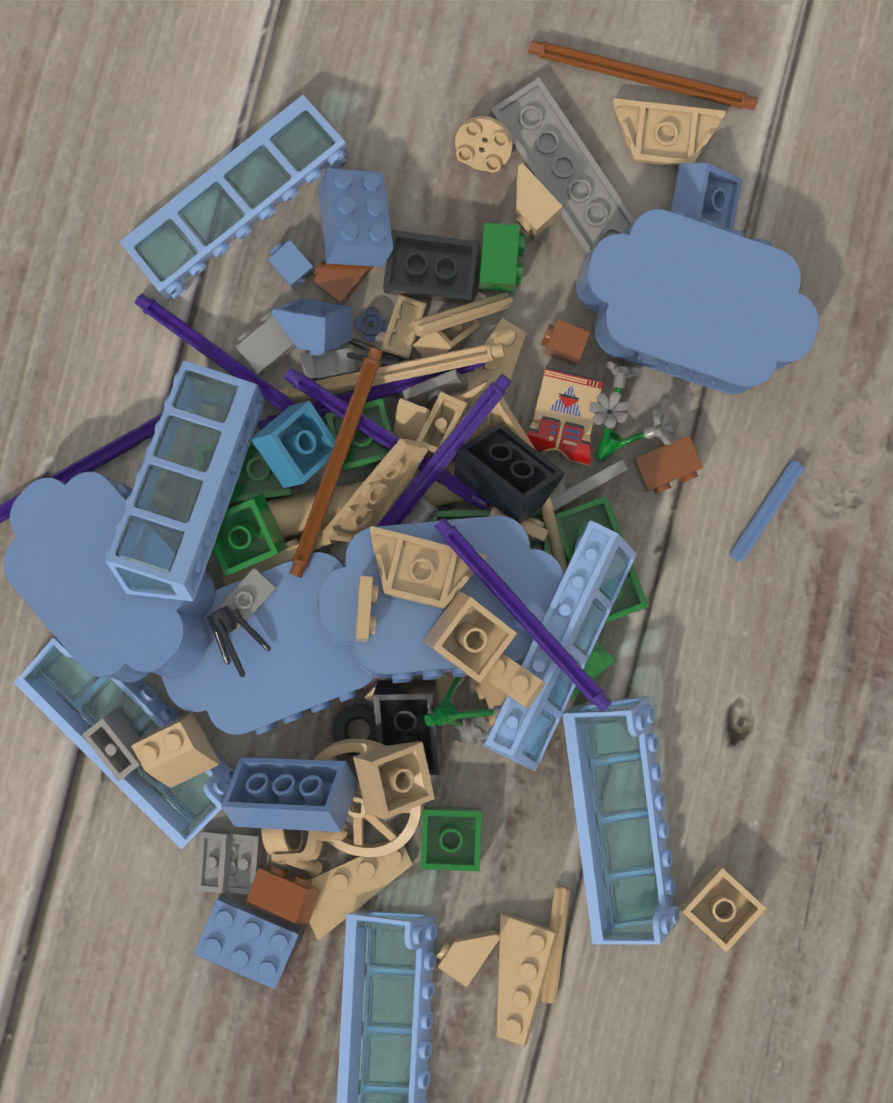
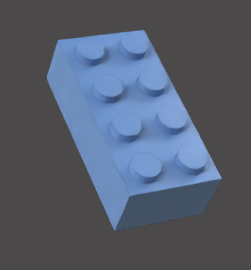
M240 757L221 807L235 827L342 832L358 780L346 761Z

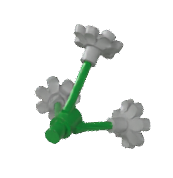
M604 362V368L610 369L612 374L615 375L613 383L615 390L611 393L610 399L605 394H599L597 402L590 403V411L595 414L593 416L594 423L596 425L605 424L604 435L598 444L599 449L595 454L596 458L600 461H605L608 455L613 454L616 449H620L645 437L650 439L657 436L662 439L665 445L674 444V439L671 435L675 433L674 428L671 424H667L670 419L666 411L662 413L660 408L653 411V425L644 428L643 432L623 439L614 431L613 428L616 422L624 423L627 420L628 415L626 412H628L630 407L628 402L619 403L621 389L625 387L626 378L640 376L641 368L618 366L614 362Z
M455 677L445 697L438 704V708L433 709L431 714L425 715V723L429 727L435 724L438 726L444 724L453 725V728L458 730L454 736L455 739L460 743L466 741L467 745L473 747L477 744L476 738L482 740L486 735L485 730L481 728L487 726L489 720L487 717L482 716L494 715V718H497L502 705L493 706V709L480 710L478 708H471L469 711L461 710L458 712L455 706L450 703V700L463 677Z

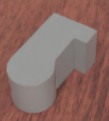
M355 348L327 351V354L322 356L303 353L301 354L303 373L315 381L358 372L357 360L347 357L349 352L356 354Z

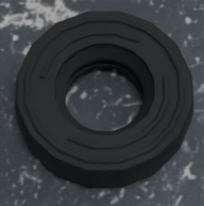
M363 704L349 705L341 710L334 719L332 734L335 743L350 739L347 734V727L354 719L366 721L370 728L367 740L377 742L375 712L370 706ZM350 752V753H346V754H347V755H350V756H357V755H359L360 753H359V752Z

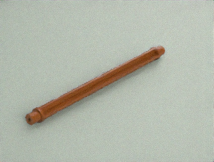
M531 40L528 53L539 55V58L542 59L545 58L713 101L741 110L743 108L755 110L758 98L747 95V92L732 90L547 41L542 43Z
M370 347L367 358L363 359L364 363L354 393L346 410L296 553L291 560L293 562L289 572L291 575L302 578L305 568L309 566L308 562L315 546L316 538L324 521L343 463L367 401L368 393L372 387L377 370L381 365L379 361L383 351Z

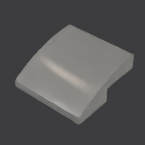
M200 831L195 891L221 894L229 892L249 895L257 870L261 868L262 835Z

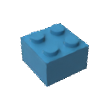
M310 401L290 405L251 439L283 488L304 484L329 461L336 441Z

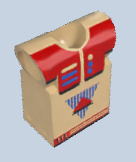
M545 367L532 423L526 433L535 450L540 454L556 450L567 461L590 466V434L594 422L593 416L595 415L590 411V403L597 402V396L601 393L604 380Z

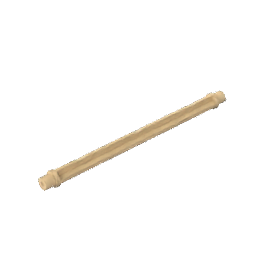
M488 343L381 366L377 370L372 386L494 361V358L505 356L503 343L494 345ZM360 371L315 380L314 382L332 394L355 390ZM286 386L285 389L278 390L294 402L312 399L292 386Z

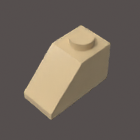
M475 319L422 336L413 346L422 357L452 352L482 325Z
M440 392L416 440L422 442L428 448L425 454L427 457L431 458L466 415L468 407L466 402Z
M400 398L393 434L399 438L416 441L431 411Z
M496 930L455 937L450 944L445 942L436 955L439 958L438 968L468 987L499 941L500 933Z

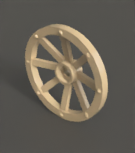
M346 739L329 745L314 760L338 761L335 757L337 755L350 752L362 754L385 745L367 739ZM358 780V785L347 816L353 817L354 840L345 837L341 841L330 840L327 842L335 848L355 856L380 857L388 855L404 846L413 836L420 824L424 804L402 812L410 813V817L405 829L400 834H397L381 818L366 814ZM363 818H366L388 841L364 843Z

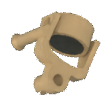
M344 823L343 829H348L347 825ZM261 828L263 844L267 853L271 855V861L281 865L289 864L306 871L311 877L318 876L322 871L321 862L315 860L320 855L322 841H341L348 834L343 829L342 832L308 831L306 847L304 851L298 853L303 843V830Z

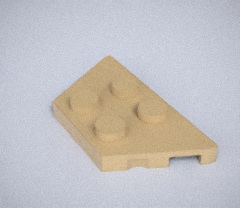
M614 98L612 104L633 162L679 167L680 163H695L726 114V111L618 98Z
M374 526L370 527L369 533L383 594L444 609L474 574L449 545ZM478 553L482 556L484 560H486L487 555Z

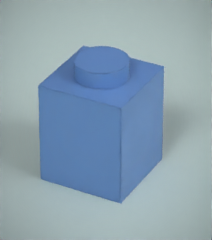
M290 240L285 244L283 242L278 243L269 252L271 255L268 258L269 263L293 290L315 271L312 264Z

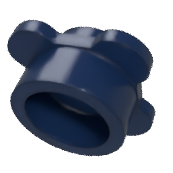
M369 307L366 313L361 317H356L354 320L355 328L362 331L364 339L368 342H373L380 332H386L389 326L388 322L383 320L378 314L379 311L376 307ZM369 322H373L374 326L369 327Z

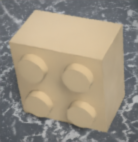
M719 864L709 872L679 905L680 910L726 953L767 909Z

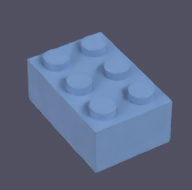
M326 168L318 186L326 263L384 267L393 250L384 172Z
M220 894L193 955L276 989L301 929Z

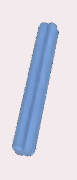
M795 460L790 461L730 551L729 555L738 562L745 560L804 472L805 467Z

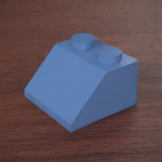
M680 163L670 212L672 210L683 211L689 215L688 218L712 221L717 224V228L725 231L733 229L743 179L709 163Z
M299 298L272 309L273 317L296 347L309 350L311 355H326L327 351L339 349L340 345L352 340L353 306Z

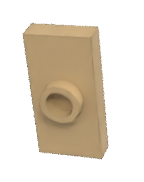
M399 294L381 351L409 360L417 337L416 332L413 331L414 321L423 318L427 303Z

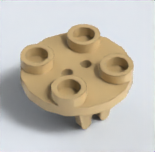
M472 117L462 123L456 134V156L460 162L476 170L495 173L507 163L512 154L513 140L511 134L503 123L492 117Z

